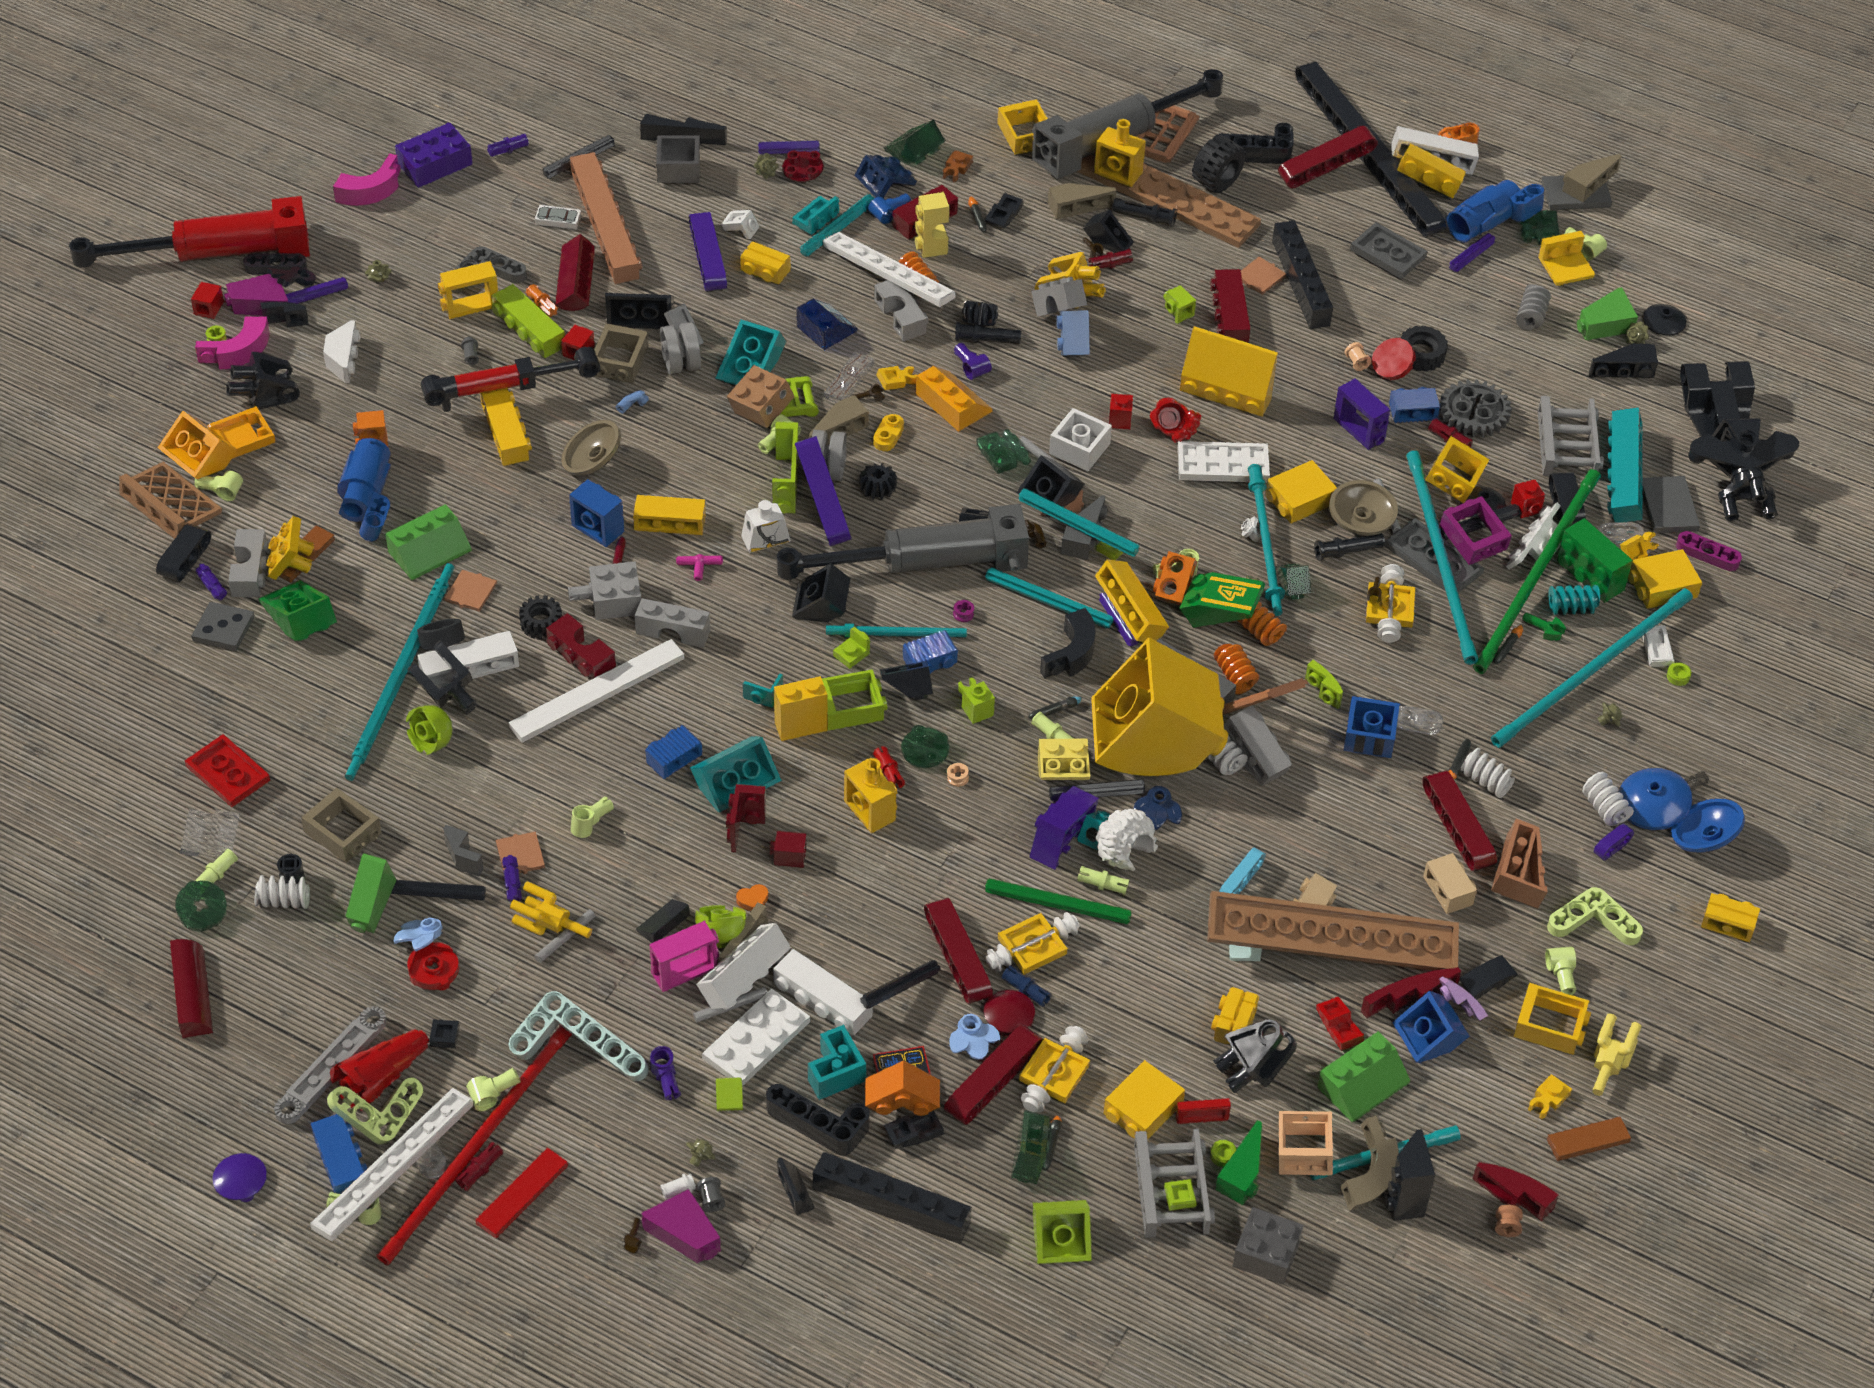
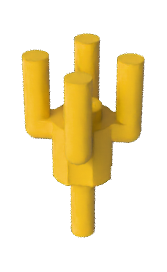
M527 881L524 884L523 890L544 899V901L542 902L528 896L525 904L517 900H513L510 904V909L535 920L533 922L515 914L511 922L537 935H543L546 928L556 933L562 932L566 928L586 938H589L592 934V929L568 919L570 912L555 904L557 899L555 893Z

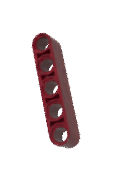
M1360 126L1284 162L1278 168V174L1290 189H1294L1372 152L1377 147L1378 141L1366 126Z
M1445 770L1424 776L1422 779L1424 791L1468 868L1471 871L1496 865L1497 855L1495 849L1450 772Z
M950 898L925 904L924 913L927 922L966 1003H974L993 996L990 980Z
M1023 1024L1019 1025L951 1094L944 1105V1111L962 1124L968 1125L1028 1064L1043 1038Z

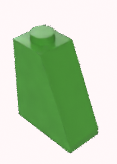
M1621 287L1582 309L1580 318L1577 320V328L1585 340L1627 334L1626 330L1630 328L1631 323H1637L1638 316Z
M364 853L361 857L345 916L351 929L356 932H375L396 882V878L387 860Z

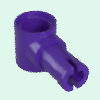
M959 343L955 346L954 354L963 361V370L968 379L973 380L991 372V363L985 354L977 355L971 352L964 343Z
M665 1046L654 1048L650 1055V1071L660 1081L665 1100H672V1093L674 1099L679 1098L681 1092L675 1078L676 1070L673 1052ZM659 1059H664L668 1061V1063L660 1065L657 1064L656 1061Z

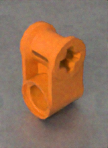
M1469 122L1453 127H1445L1440 130L1438 135L1478 145L1480 129L1477 124Z

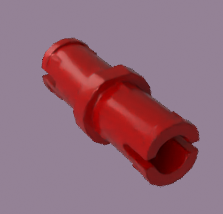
M886 746L881 747L883 753L879 748H876L873 755L880 761V768L889 782H893L894 785L897 783L899 789L905 785V780L899 772L897 761L892 759Z

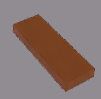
M316 525L302 538L314 543L311 555L307 557L299 552L297 554L311 559L313 562L335 541L334 534ZM288 566L279 577L291 583L302 571Z
M1621 1116L1549 1134L1547 1137L1549 1146L1557 1161L1627 1144L1631 1140V1136Z

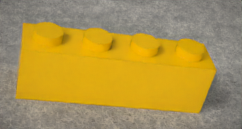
M507 388L480 393L481 405L502 465L506 466L528 461V451L532 450L529 437L525 438L524 436L526 435L524 422H519V419H521L519 408L513 405L515 404L513 392L508 391Z
M1107 559L1095 575L1096 579L1136 641L1145 642L1148 637L1157 641L1164 635L1169 625L1128 562Z

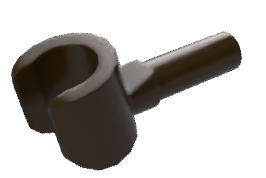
M1087 237L1083 238L1084 243L1091 250L1090 258L1096 257V252L1100 256L1103 255L1104 247L1101 244H1092Z
M878 384L872 385L869 391L854 394L858 399L873 396L876 401H882L885 398L882 393L884 389Z
M1375 577L1373 587L1369 588L1367 594L1368 601L1372 595L1378 597V603L1381 601L1380 577Z
M637 1217L634 1219L631 1231L624 1237V1249L634 1254L638 1252L642 1239L636 1237L641 1219Z

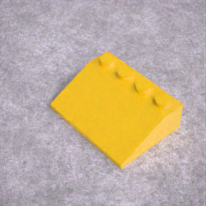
M1194 326L1181 374L1180 391L1263 417L1272 399L1278 352Z

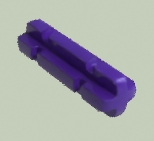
M200 564L195 570L199 578L201 577V581L211 591L214 599L218 601L223 600L227 596V591L222 587V584L212 573L211 569L205 564Z
M508 855L502 859L503 868H506L504 869L505 887L508 889L506 891L507 900L510 902L513 900L521 901V890H518L521 888L519 871L516 869L518 867L517 858L513 855Z

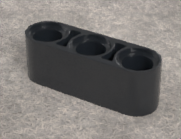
M1573 472L1551 473L1549 475L1548 485L1553 505L1557 502L1561 505L1556 512L1558 522L1562 519L1579 490ZM1584 505L1571 526L1584 518L1586 519Z
M189 523L186 524L160 557L156 566V573L181 582L209 546L212 537L211 531Z

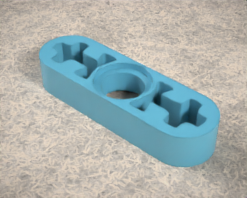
M1253 847L1225 881L1219 892L1240 894L1262 866L1266 853Z

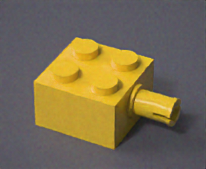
M1120 119L1117 122V130L1107 127L1097 140L1094 173L1132 187L1143 173L1146 141L1129 135L1130 122L1126 119Z
M868 758L844 771V802L871 834L896 821L897 788L893 782H889L884 777L879 760Z

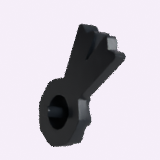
M291 267L290 271L268 268L267 271L272 278H278L277 283L282 284L283 287H288L295 282L304 286L313 285L316 280V276L305 267Z

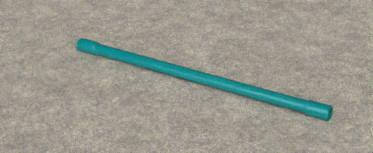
M1413 450L1406 455L1408 465L1413 474L1459 637L1464 663L1472 665L1478 661V656L1470 636L1425 480L1420 453Z
M1683 588L1661 608L1517 719L1492 735L1491 741L1493 745L1497 748L1505 745L1537 717L1665 618L1693 599L1692 593L1688 589Z

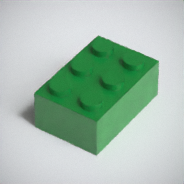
M1585 518L1564 530L1557 558L1560 565L1575 576L1579 582L1584 585H1590L1591 588L1594 585H1598L1600 599L1604 603L1625 591L1633 561Z

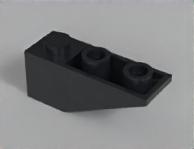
M1631 344L1592 359L1588 375L1589 377L1654 378L1658 365L1655 344Z

